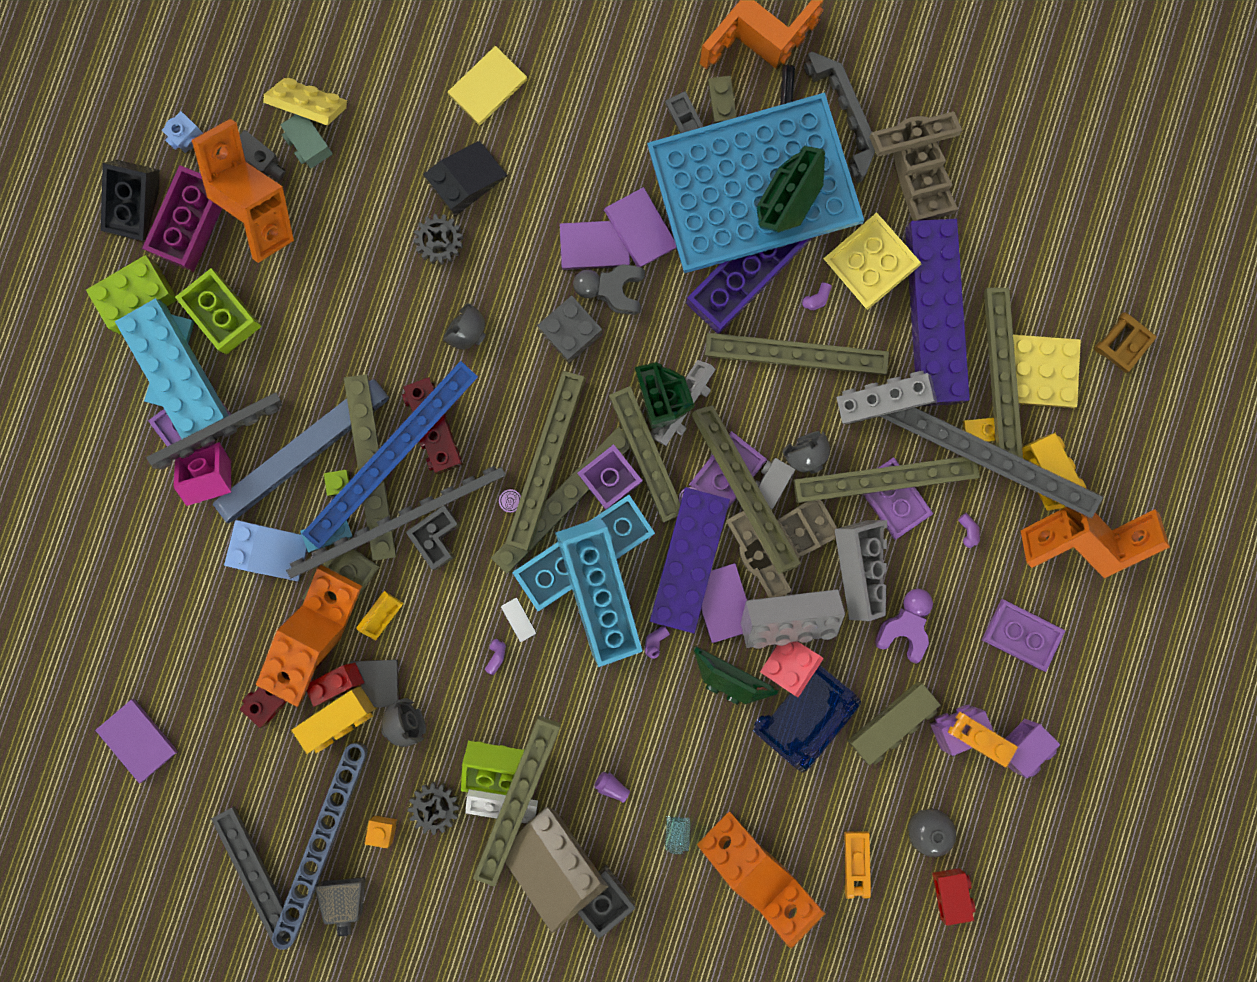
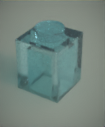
M666 817L665 850H669L672 854H683V851H689L691 823L689 818Z

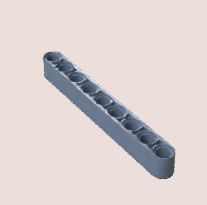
M373 379L369 381L375 412L389 400V396L378 382ZM347 399L233 486L231 493L220 496L213 503V506L226 523L236 520L352 429Z
M361 742L350 744L343 752L272 936L273 945L278 949L284 950L289 948L298 937L367 757V747ZM352 747L360 749V759L356 760L350 756ZM343 770L351 771L353 778L350 782L342 779L341 774ZM339 792L344 796L343 804H337L333 801L334 793ZM326 815L334 817V826L329 827L324 823ZM317 838H322L326 841L325 849L317 848L315 844ZM308 861H313L317 864L316 872H311L307 869ZM298 885H306L309 890L308 894H300ZM289 908H297L300 913L299 917L293 918L290 916ZM280 931H287L290 934V940L284 941L280 937Z

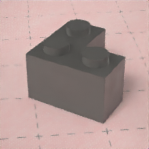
M443 505L406 531V533L430 568L438 570L455 558L442 538L461 526V524L449 507Z

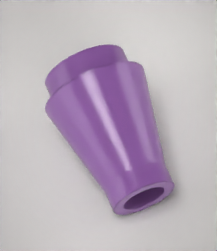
M603 771L594 784V788L598 790V793L617 799L622 803L626 801L630 794V790L625 788L610 772L607 774Z

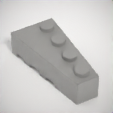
M866 520L834 529L849 620L871 621L886 616V585L883 584L886 563H883V549H887V539H884V528H887V520Z

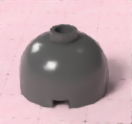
M466 303L459 311L461 314L454 318L449 325L443 339L450 346L462 350L471 348L475 343L480 345L486 336L483 332L485 328L483 315L473 305Z
M820 431L801 436L797 439L798 443L792 447L790 443L783 449L782 453L792 468L800 472L810 471L811 474L822 470V465L826 463L830 456L829 441L825 432L821 434Z
M408 698L392 703L382 715L381 731L383 736L393 745L399 747H407L423 741L422 734L426 733L422 712L419 708L414 709L411 705L414 702Z
M938 809L920 810L912 816L908 824L910 843L918 852L925 856L940 857L946 855L956 842V829L953 821Z

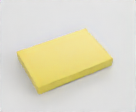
M495 46L448 91V95L480 126L527 81V76Z

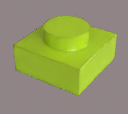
M348 470L324 473L327 496L337 495L350 481Z

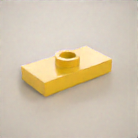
M994 418L962 421L964 431L987 442L996 441Z
M384 591L356 629L376 641L404 603Z

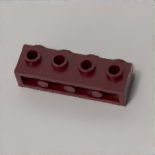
M428 377L404 386L405 393L402 394V397L407 407L410 406L412 412H414L435 389L433 381ZM444 414L419 441L421 448L427 450L429 457L426 458V462L430 471L434 470L436 474H441L464 465Z
M326 655L323 658V660L316 666L315 670L323 663V661L328 657V655ZM281 672L285 679L290 680L287 673ZM259 687L255 692L251 691L242 700L244 705L239 710L259 728L267 726L287 701Z

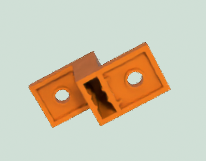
M740 0L702 45L700 65L705 69L711 63L715 65L722 56L721 51L725 47L729 48L735 39L738 38L776 69L780 63L785 64L792 55L790 51L795 46L798 48L806 38L805 33L809 29L812 31L820 21L819 16L824 10L821 8L824 0H811L789 27L755 0Z
M229 119L192 139L207 198L244 223L252 259L259 263L293 242L294 238L283 186L245 161L237 123Z
M1065 507L1021 530L1026 562L1031 568L1074 547L1103 578L1109 577L1170 547L1161 516L1156 509L1111 530L1096 513L1093 518H1090L1069 507Z
M320 565L315 572L303 605L276 631L256 685L298 707L304 698L316 666L340 641L362 586ZM328 591L333 592L336 595L337 600L331 599L328 595ZM281 672L287 673L290 680L285 679Z
M730 811L697 844L732 890L761 912L791 949L825 915V912L786 867L760 846ZM731 840L730 846L723 849L725 842ZM793 908H797L796 915L793 918H789V912Z

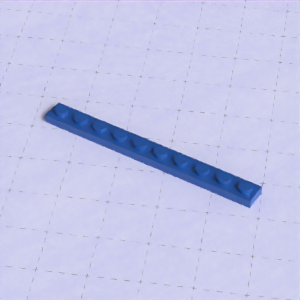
M460 361L302 532V535L318 549H321L471 386L478 376Z

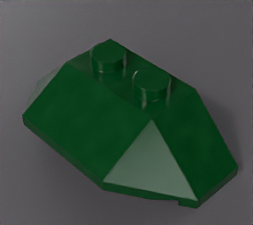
M804 146L800 149L799 153L793 155L778 168L757 204L758 225L760 228L779 233L802 224L824 186L825 151L823 149Z
M658 362L635 367L651 429L673 424L695 407L684 376L671 369L662 367Z
M694 646L693 652L702 680L707 684L705 688L711 692L718 694L721 691L727 694L726 699L736 705H739L740 702L744 704L752 703L778 694L779 690Z

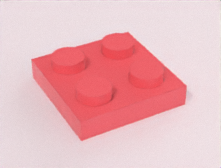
M798 641L789 642L783 646H776L760 673L796 697H799L824 658Z

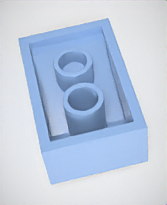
M235 520L224 566L299 581L301 574L290 579L286 570L291 568L290 563L302 557L305 560L307 548L300 534Z

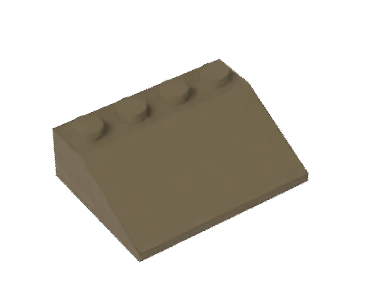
M546 807L530 820L515 837L505 861L551 933H554L609 887L559 814L549 807Z

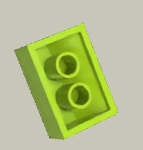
M468 741L462 763L461 791L468 792L470 789L506 795L525 749L521 750L503 745L497 746L483 742Z

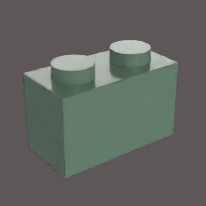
M296 114L280 124L285 131L281 135L289 146L293 144L296 147L297 151L294 154L301 164L306 162L311 169L333 155L310 119Z

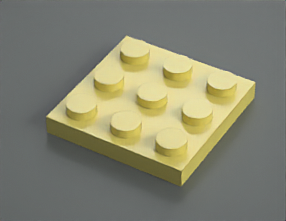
M877 212L823 258L867 310L922 265Z
M1013 335L1019 404L1076 408L1078 402L1081 340Z

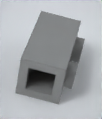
M774 458L772 462H766L761 471L764 474L760 482L755 481L771 510L774 508L795 471L794 468L777 458Z

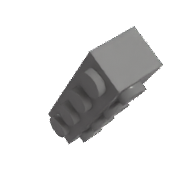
M924 371L911 373L910 378L901 380V377L888 379V384L879 386L878 383L865 385V390L856 392V388L842 391L843 395L836 397L842 423L851 424L937 402L931 375L928 373L924 374Z

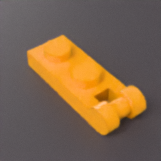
M959 712L956 716V723L953 727L950 726L948 733L1000 765L1007 767L1018 747L967 715ZM965 725H968L970 728L965 735L962 731Z
M844 832L846 899H854V896L870 898L869 832ZM854 881H862L861 886H854Z

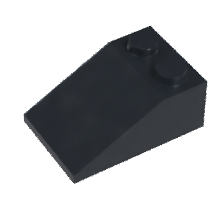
M479 140L442 159L427 170L423 176L455 217L505 179L507 174Z
M121 160L103 163L100 231L141 241L146 239L159 193V169Z

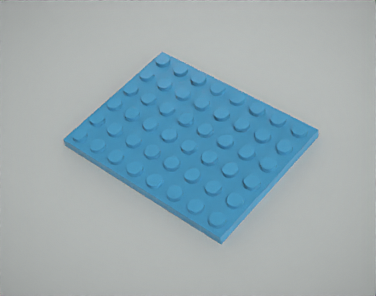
M825 93L647 143L684 273L838 231L864 222ZM804 146L823 149L825 151L824 186L802 224L779 233L760 228L758 225L757 204L778 168L793 155L799 153L800 149Z

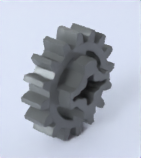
M434 214L433 220L425 217V224L418 223L421 230H414V234L418 238L414 239L413 242L415 245H420L416 248L418 254L423 253L422 258L424 260L430 257L431 264L439 260L440 264L443 265L446 258L449 262H452L451 255L459 256L456 249L463 248L462 243L459 242V240L464 239L463 235L459 233L461 231L460 226H454L455 221L453 218L447 221V217L444 214L441 219L438 218L437 214ZM451 232L453 233V243L449 241ZM425 235L428 237V242L426 243V245H427L426 247H425V245H424V237H425ZM433 236L438 237V238H441V237H442L444 243H443L442 241L440 242V241H438V240L435 241L434 238H433Z
M432 782L430 788L424 784L422 791L417 789L414 792L417 798L411 797L409 800L410 803L414 804V806L408 808V812L414 813L410 821L416 820L418 822L415 826L416 829L423 826L424 834L429 829H431L432 835H435L438 829L444 833L446 831L445 825L451 828L454 824L451 819H457L459 816L454 812L460 808V805L454 804L458 796L450 795L453 790L452 788L447 791L444 790V783L437 787L436 782ZM435 793L430 799L422 798L427 794ZM443 797L447 800L449 807L445 805ZM437 800V811L431 816V805ZM419 810L423 812L425 819H423ZM437 818H446L442 822L433 823L434 820Z

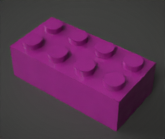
M179 165L142 248L152 256L191 272L195 271L222 210L220 206L207 198L200 173Z

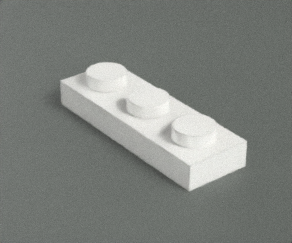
M469 789L465 813L497 818L506 795ZM530 800L521 823H528L536 816L537 800Z

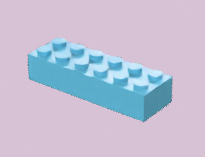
M155 298L115 321L181 439L229 416L166 304Z
M627 495L591 519L594 520L601 517L606 524L616 560L655 534L630 495ZM558 542L512 572L537 611L542 610L572 590Z
M601 517L556 532L592 656L598 667L643 652L608 528Z

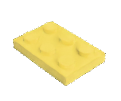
M291 78L282 79L264 94L263 103L327 126L347 106V100L339 98L338 95L322 92L314 86H305Z

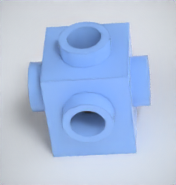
M181 111L174 118L169 119L162 129L168 136L165 141L175 150L179 147L184 153L194 148L192 139L203 134Z

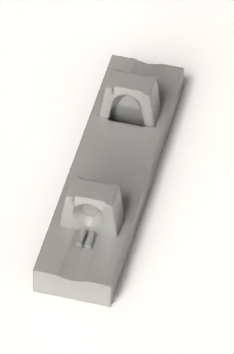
M699 360L696 361L685 378L693 402L696 401L699 395L708 396L711 389L706 384L716 370L712 365ZM687 413L673 424L653 428L650 432L653 440L667 446L674 433L683 435L686 427L681 422Z

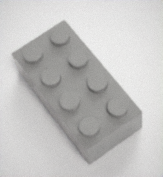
M838 589L746 601L741 620L746 648L754 647L760 649L774 644L783 646L789 642L799 641L806 643L812 639H832L839 632L845 612Z

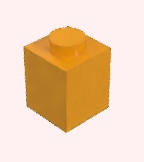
M374 815L368 823L365 845L389 848L394 840L397 819Z

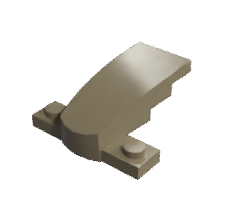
M954 111L930 118L923 116L911 117L902 121L897 126L872 132L869 137L877 157L890 153L894 154L900 185L913 221L932 220L954 214L958 210L949 190L952 183L943 166L946 159L937 144V141L956 137L962 133V128Z
M822 500L805 502L777 519L798 558L836 538L834 529H837ZM742 511L727 519L726 522L740 545L739 556L742 564L750 573L758 577L768 597H781L791 592L792 589L783 573L778 574L745 512Z

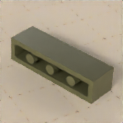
M917 681L847 741L869 766L872 763L875 765L884 758V753L888 749L898 747L902 743L901 738L907 733L910 735L917 731L920 727V722L925 718L927 720L932 718L938 712L937 708L941 705L924 684Z

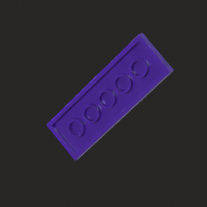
M685 487L650 622L695 634L730 499Z

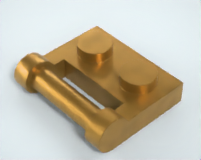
M1122 312L1118 317L1116 325L1102 342L1096 344L1094 350L1127 373L1133 368L1157 336L1132 316ZM1128 326L1131 331L1113 351L1110 345L1122 330Z

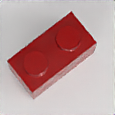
M356 663L342 665L310 682L306 691L313 707L326 704L365 683Z
M960 868L933 872L939 914L943 923L948 926L974 921L973 913L976 912L973 898H970L969 889L972 888L969 875H966Z

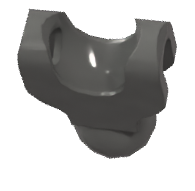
M626 264L617 266L609 273L601 272L600 276L592 270H583L575 276L573 288L580 297L593 298L597 296V299L604 300L615 313L636 315L640 313L641 305L638 301L627 298L623 293L622 286L627 282L642 281L645 277V270L641 267Z

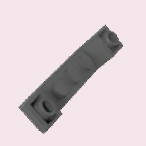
M810 52L804 63L807 76H811L813 82L830 76V85L833 90L836 89L839 96V106L842 110H845L848 116V126L850 130H854L857 137V147L860 151H863L853 155L848 165L851 177H855L857 183H860L864 179L875 153L869 138L872 131L842 63Z

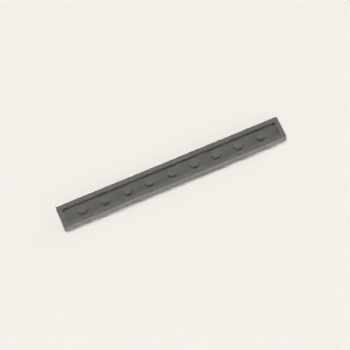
M916 407L880 416L1090 518H1093L1103 499V496Z
M492 466L482 471L484 476L478 479L471 476L461 481L463 486L457 489L450 486L440 491L442 496L433 499L432 496L419 501L421 506L412 509L411 506L398 511L400 516L392 520L390 516L377 521L378 527L370 530L367 526L355 532L357 537L350 540L344 537L334 542L335 547L327 551L323 547L313 552V558L304 561L302 557L290 563L291 568L286 570L290 579L504 477L505 473L502 467L496 469L495 466Z

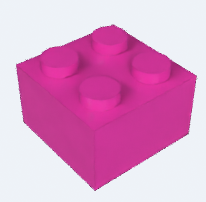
M220 442L206 448L202 447L193 450L194 453L187 458L181 459L179 457L175 459L174 489L186 506L231 493V460Z

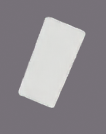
M517 598L501 606L520 642L536 634Z

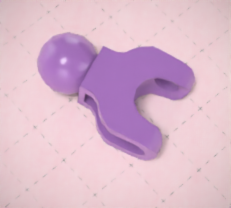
M919 588L907 593L903 602L904 609L901 608L897 616L889 618L882 623L875 641L877 648L887 649L894 638L906 636L909 640L907 657L910 662L915 664L921 661L929 644L928 636L924 630L926 619L923 617L928 615L933 607L931 595Z

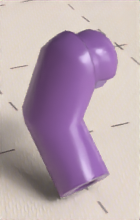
M821 283L818 294L811 297L806 296L803 299V307L809 310H816L825 306L832 286L827 283Z
M964 513L958 519L967 530V536L964 537L963 543L966 547L972 548L980 542V528L967 513Z
M664 625L646 637L644 650L645 654L651 659L659 656L660 641L670 635Z
M494 639L489 646L490 650L495 653L485 667V671L491 675L497 672L505 655L506 645L498 639Z

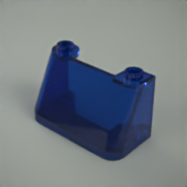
M819 665L799 697L790 693L772 716H760L756 720L755 728L752 731L794 768L804 773L813 765L856 713L861 705V700L854 692Z

